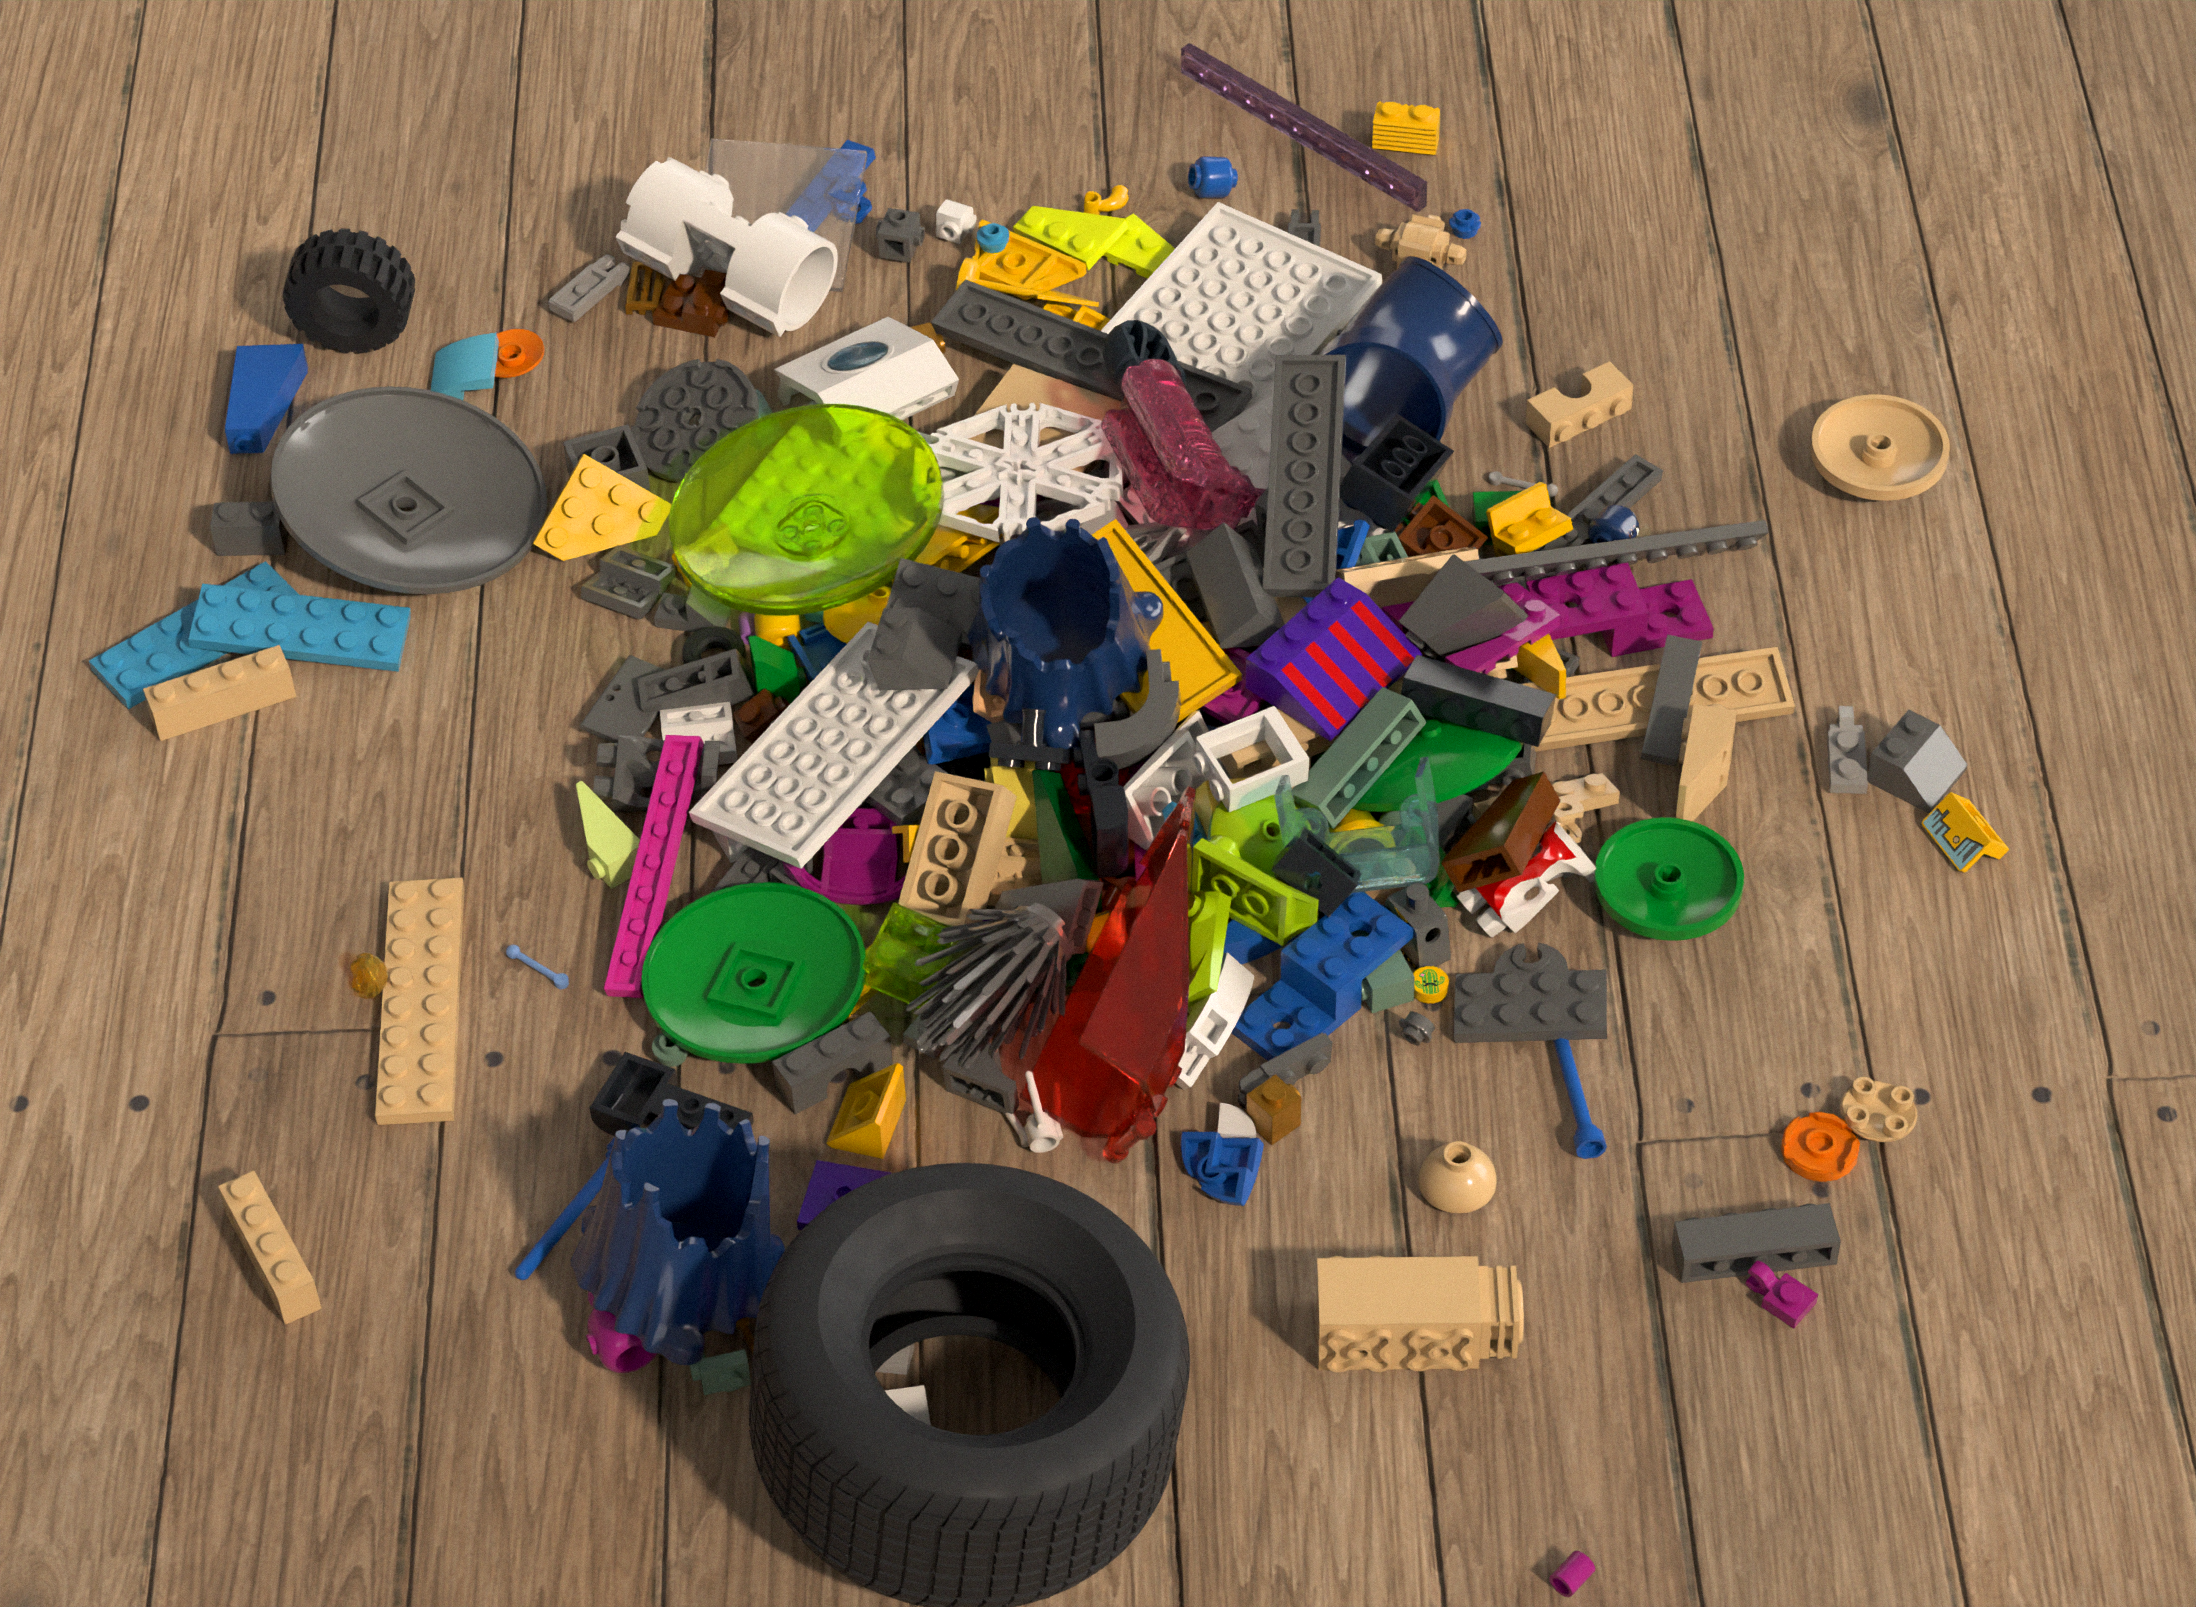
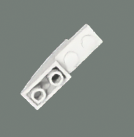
M1228 952L1224 953L1222 957L1217 992L1208 995L1187 1009L1190 1015L1156 1065L1183 1090L1191 1088L1208 1060L1219 1054L1244 1009L1253 985L1254 975Z

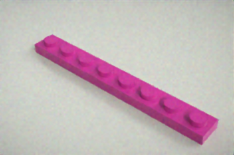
M666 735L604 986L608 996L644 997L642 990L643 964L648 949L660 930L704 743L700 736Z

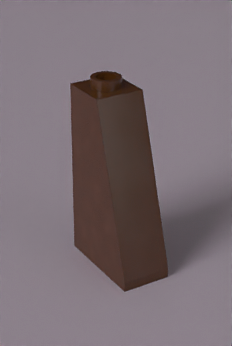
M1544 771L1512 780L1442 860L1441 864L1458 893L1522 875L1561 801Z

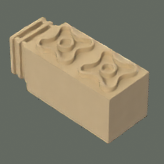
M1333 1256L1330 1258H1317L1316 1315L1318 1370H1330L1333 1372L1372 1370L1383 1372L1394 1369H1411L1413 1371L1452 1369L1464 1371L1467 1369H1479L1480 1359H1489V1357H1497V1359H1503V1357L1517 1358L1518 1344H1521L1523 1340L1524 1311L1522 1285L1520 1280L1517 1279L1516 1265L1504 1268L1502 1266H1496V1268L1478 1266V1256H1371L1369 1258Z

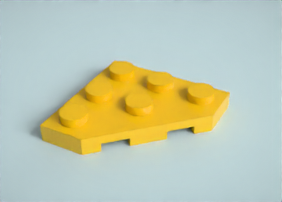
M582 454L532 544L561 561L616 547L617 545L649 538L658 534L674 505L591 457Z

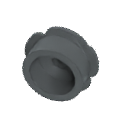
M1411 1011L1405 1019L1401 1018L1399 1020V1025L1403 1027L1401 1035L1411 1044L1419 1046L1421 1042L1429 1043L1431 1041V1034L1435 1030V1026L1425 1016Z

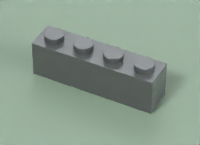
M1830 1203L1818 1205L1804 1204L1800 1207L1784 1209L1768 1208L1759 1212L1742 1214L1727 1213L1723 1216L1701 1219L1692 1217L1674 1222L1672 1248L1681 1283L1750 1275L1748 1270L1757 1260L1765 1263L1773 1272L1836 1265L1841 1243Z

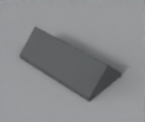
M1223 522L1186 552L1187 564L1217 644L1221 649L1262 645L1285 624L1275 598L1263 590L1264 570L1255 547Z

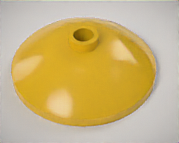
M861 585L838 592L824 606L823 622L826 629L834 637L848 644L867 622L879 625L883 609L887 606L892 588L882 585Z

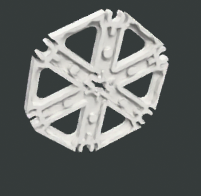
M1014 403L1010 406V412L1008 413L1007 404L937 429V433L931 434V444L922 442L921 448L918 447L914 488L915 505L917 504V508L919 510L925 508V516L931 522L999 542L1000 534H1003V539L1006 542L1010 540L1012 535L1021 534L1026 529L1027 520L1035 517L1037 494L1080 508L1079 510H1071L1058 515L1051 521L1041 522L1042 525L1054 531L1064 530L1069 519H1077L1080 523L1104 515L1105 511L1111 509L1110 499L1119 501L1120 495L1123 496L1124 439H1121V435L1119 433L1113 435V427L1107 425L1105 421L1040 403L1039 411H1036L1034 403H1030L1029 409L1025 411L1017 410V405ZM1046 427H1056L1076 433L1039 447L1040 431ZM994 429L1004 431L1003 449L968 439ZM1095 460H1106L1110 463L1109 478H1098L1071 470L1079 466L1088 465ZM949 467L968 473L939 485L931 486L932 471L935 468ZM1000 496L999 517L993 524H982L977 522L976 519L956 515L958 512L965 511L969 507L988 500L997 499Z

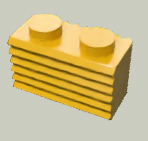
M1378 102L1373 118L1372 149L1436 155L1439 141L1440 109L1438 107L1434 109L1427 105L1415 107L1413 105L1408 106L1407 104L1401 105L1396 102Z

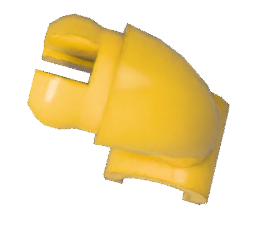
M1123 185L1114 186L1110 196L1101 200L1099 193L1094 191L1087 192L1084 198V213L1099 215L1100 212L1116 211L1123 208L1129 199L1128 189Z

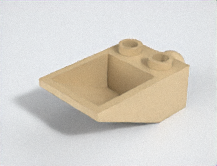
M1694 704L1691 719L1684 718L1681 739L1687 740V743H1681L1679 763L1683 764L1679 784L1676 818L1694 821L1727 786L1737 710L1726 709L1720 704L1708 706Z

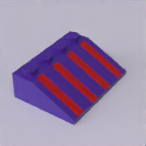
M1338 577L1246 658L1245 688L1331 741L1357 717L1382 687L1388 689L1408 671L1417 655L1422 656V653L1366 593Z

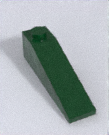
M1040 769L1032 770L1042 885L1073 879L1100 881V878L1097 877L1094 859L1061 774ZM1102 891L1096 912L1102 911Z

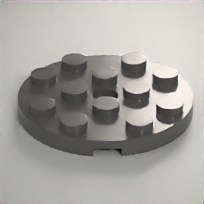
M699 359L691 360L670 369L647 389L636 407L639 413L635 426H631V432L646 467L654 475L673 482H691L711 477L744 452L757 425L759 416L758 396L747 376L730 362L716 359V362H701ZM701 415L698 420V426L696 424L689 425L690 420L694 416Z

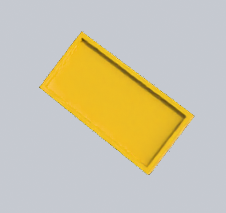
M1117 519L1091 534L1097 540L1101 537L1107 539L1134 592L1149 591L1155 593L1163 603V619L1152 633L1149 645L1151 650L1161 649L1162 661H1170L1172 681L1179 680L1181 709L1178 722L1242 680V673ZM1148 671L1145 672L1141 692H1124L1119 694L1133 714L1137 713L1147 700L1149 694Z

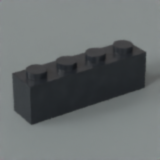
M1420 655L1415 657L1403 677L1401 695L1412 699L1421 714L1539 747L1551 725L1556 694Z

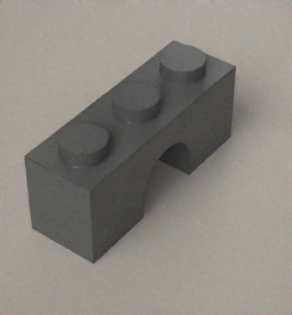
M870 1011L772 1061L776 1091L792 1112L797 1114L828 1098L827 1086L831 1079L839 1072L851 1068L860 1080L892 1065L890 1035Z

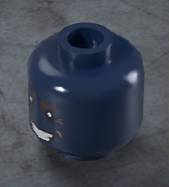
M1615 504L1608 505L1590 522L1588 537L1592 544L1636 538L1640 531L1639 522L1629 508Z

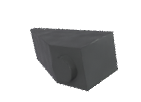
M737 649L638 679L640 704L644 712L730 702L732 706L748 701L755 696L752 668Z

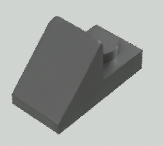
M693 580L688 596L663 593L654 617L655 627L687 632H696L711 626L726 627L732 610L730 605L701 582Z

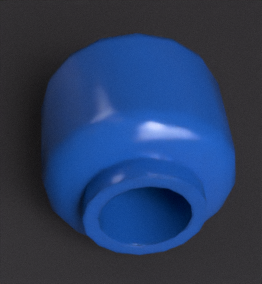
M1201 156L1196 160L1195 164L1190 165L1188 171L1189 187L1201 198L1223 199L1229 195L1232 188L1236 187L1238 181L1237 170L1232 168L1231 162L1225 157Z

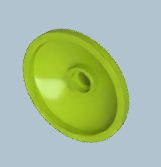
M1281 791L1232 812H1228L1223 802L1220 801L1210 818L1208 840L1214 835L1230 837L1238 845L1240 857L1275 878L1274 872L1271 869L1276 856L1303 826L1312 833L1313 830L1304 810L1291 796ZM1266 827H1271L1274 830L1275 837L1267 833Z

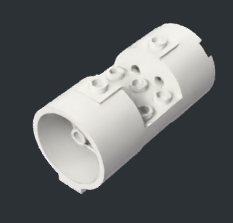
M668 157L667 161L662 164L658 161L654 162L639 177L627 198L626 203L631 205L627 220H621V230L615 237L623 253L674 281L680 274L693 273L703 265L715 271L727 273L725 287L720 293L727 309L778 337H781L785 330L793 331L807 323L822 305L833 283L838 261L835 245L809 231L806 222L795 215L789 217L781 212L778 214L768 213L752 225L740 216L733 218L731 214L734 198L730 192L729 183L718 174L711 176L702 170L698 172L671 157Z

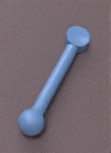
M512 944L507 947L506 955L509 958H517L554 981L557 989L568 987L569 979L566 974L554 973L520 952V948L517 945Z

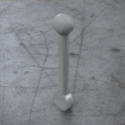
M1498 471L1489 474V483L1495 486L1503 483L1527 489L1536 484L1503 477ZM1554 484L1547 485L1549 497L1556 496L1558 493L1557 486Z

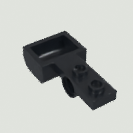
M1093 730L1079 731V746L1073 747V761L1075 769L1081 768L1082 774H1077L1079 796H1086L1097 877L1118 876L1127 869L1129 864L1128 808L1124 788L1119 785V768L1110 759L1098 758Z
M624 1052L589 1107L594 1124L602 1131L613 1136L619 1130H626L627 1134L628 1131L637 1126L647 1128L661 1114L662 1102L665 1099H673L678 1102L677 1117L686 1129H694L704 1117L705 1105L708 1103H716L721 1107L719 1119L724 1121L733 1130L739 1122L745 1119L751 1122V1126L754 1123L752 1112L678 1087L676 1069L628 1052Z

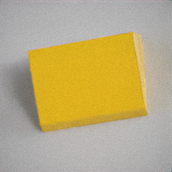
M897 1062L849 1084L826 1142L828 1146L834 1149L884 1159L906 1102L904 1070L901 1064Z

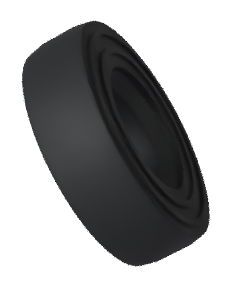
M711 626L702 628L691 634L683 646L684 664L702 659L701 654L711 648H722L726 651L737 649L746 661V648L743 639L737 632L726 627Z

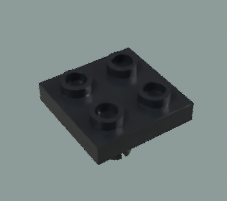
M1022 708L1021 741H1017V745L990 742L989 757L997 758L998 766L1024 768L1025 761L1035 762L1034 769L1061 771V764L1071 765V750L1046 747V744L1043 743L1046 710Z

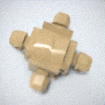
M1413 214L1411 221L1408 223L1401 222L1397 232L1392 229L1383 228L1378 230L1375 237V244L1378 247L1388 251L1392 249V261L1397 262V269L1399 264L1408 256L1424 259L1442 269L1445 262L1449 265L1459 266L1463 265L1467 252L1462 246L1453 243L1449 245L1450 234L1444 232L1445 223L1441 221L1439 216L1435 215L1422 217Z

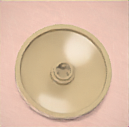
M1871 394L1842 400L1823 412L1814 425L1810 448L1815 467L1829 483L1857 497L1889 501L1913 497L1935 485L1946 470L1950 443L1944 426L1924 407L1895 396Z

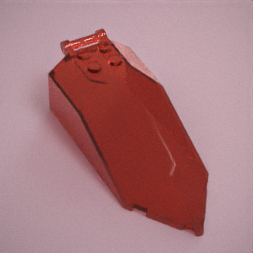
M1190 786L1184 790L1178 804L1169 814L1139 861L1146 868L1133 888L1125 884L1119 893L1065 1002V1015L1063 1017L1059 1014L1031 1071L1043 1112L1082 1137L1107 1139L1103 1148V1154L1113 1164L1123 1161L1128 1156L1129 1149L1140 1140H1147L1155 1133L1156 1123L1153 1118H1157L1165 1108L1168 1098L1164 1094L1168 1087L1171 1088L1182 1072V1068L1178 1064L1185 1052L1189 998L1188 927L1196 790ZM1026 1081L1020 1093V1098L1032 1105Z

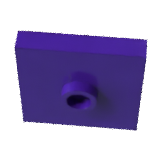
M816 1160L797 1219L798 1230H802L822 1210H825L827 1206L840 1197L868 1182L892 1174V1172Z

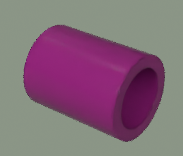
M1575 1550L1550 1575L1549 1581L1559 1594L1569 1598L1595 1572V1566L1587 1555Z

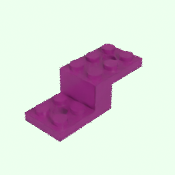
M1622 563L1526 582V589L1560 614V626L1549 633L1552 640L1601 631L1611 657L1663 648L1665 647L1667 634L1697 641L1713 638V625L1692 579L1639 589L1629 564ZM1572 602L1577 604L1578 606L1574 608H1568L1563 603ZM1671 612L1676 614L1677 616L1668 618L1666 615L1661 613Z

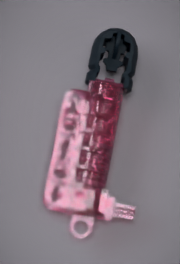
M1127 320L1115 326L1106 337L1102 355L1106 369L1114 383L1118 385L1123 400L1120 404L1121 410L1110 409L1106 411L1100 425L1144 509L1151 519L1163 525L1214 530L1224 522L1230 528L1236 530L1241 518H1248L1252 508H1255V502L1266 489L1255 488L1249 476L1241 475L1237 466H1230L1227 459L1222 455L1218 443L1213 439L1209 427L1204 423L1200 411L1195 407L1191 395L1186 391L1185 372L1181 365L1178 364L1177 358L1162 332L1140 320Z

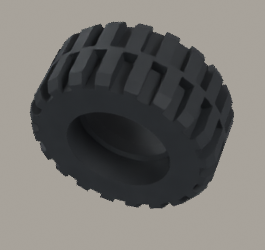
M341 228L338 232H333L331 229L321 232L320 237L317 234L311 236L295 250L284 285L283 302L285 304V311L288 317L292 319L293 325L299 332L303 330L306 338L312 342L317 340L321 343L322 347L327 349L333 347L340 349L339 352L349 353L352 350L357 351V354L367 353L371 348L374 351L385 347L386 343L389 345L399 338V334L404 331L407 325L415 293V277L405 257L400 258V251L393 245L391 247L386 245V240L379 236L373 238L368 236L369 232L361 230L356 233L350 232V229ZM330 285L350 286L364 292L369 297L356 298L346 296L332 289Z

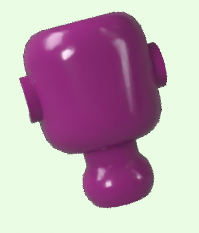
M588 1291V1301L593 1307L594 1296ZM594 1308L588 1317V1334L585 1336L591 1346L593 1355L598 1354L605 1368L615 1373H630L645 1367L655 1358L657 1353L647 1352L643 1348L639 1337L632 1334H621L614 1329L615 1315Z

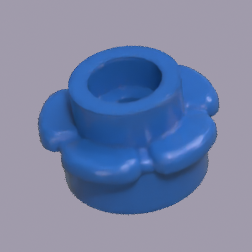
M1461 209L1455 212L1453 217L1449 219V225L1452 228L1453 234L1462 239L1474 237L1481 226V222L1479 221V215L1469 209Z

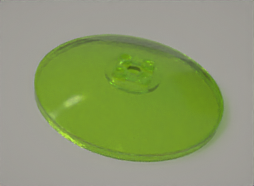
M816 404L790 408L756 419L738 428L714 444L696 461L681 481L675 493L669 516V536L677 562L687 579L698 590L720 604L744 612L774 616L820 612L858 600L889 583L896 576L901 558L911 561L916 560L934 535L940 521L944 504V484L937 458L926 440L907 423L888 413L849 404ZM808 526H818L815 529L806 530Z

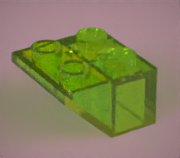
M894 902L864 959L862 967L866 971L864 985L909 1004L940 982L936 981L929 986L918 984L948 965L954 954L922 966H916L915 962L918 959L955 946L959 943V940L946 944L937 943L940 937L935 934L941 933L943 928L950 926ZM935 993L934 995H932L931 997H929L927 1000H925L924 1002H922V1003H921L920 1005H918L916 1008H920L921 1006H923L926 1002H928L931 998H933L937 993Z

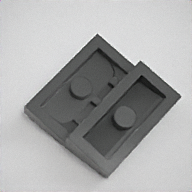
M617 545L600 559V571L581 586V598L641 620L665 593L677 573V566Z

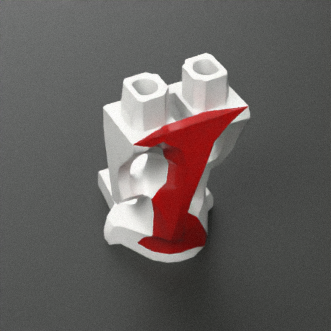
M1553 819L1545 829L1522 875L1460 892L1456 897L1471 914L1475 913L1486 902L1491 906L1476 921L1492 938L1507 926L1514 933L1518 932L1559 892V889L1554 884L1547 883L1551 878L1562 872H1570L1585 876L1591 883L1594 881L1595 869L1597 868L1560 824ZM1539 887V894L1527 901L1528 891Z

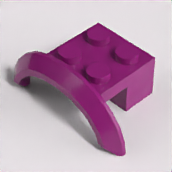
M856 809L823 845L824 861L821 882L810 875L804 867L798 868L782 861L785 873L800 887L821 894L834 903L872 905L899 900L906 875L896 882L901 839L900 834H892V826L898 825L877 809Z

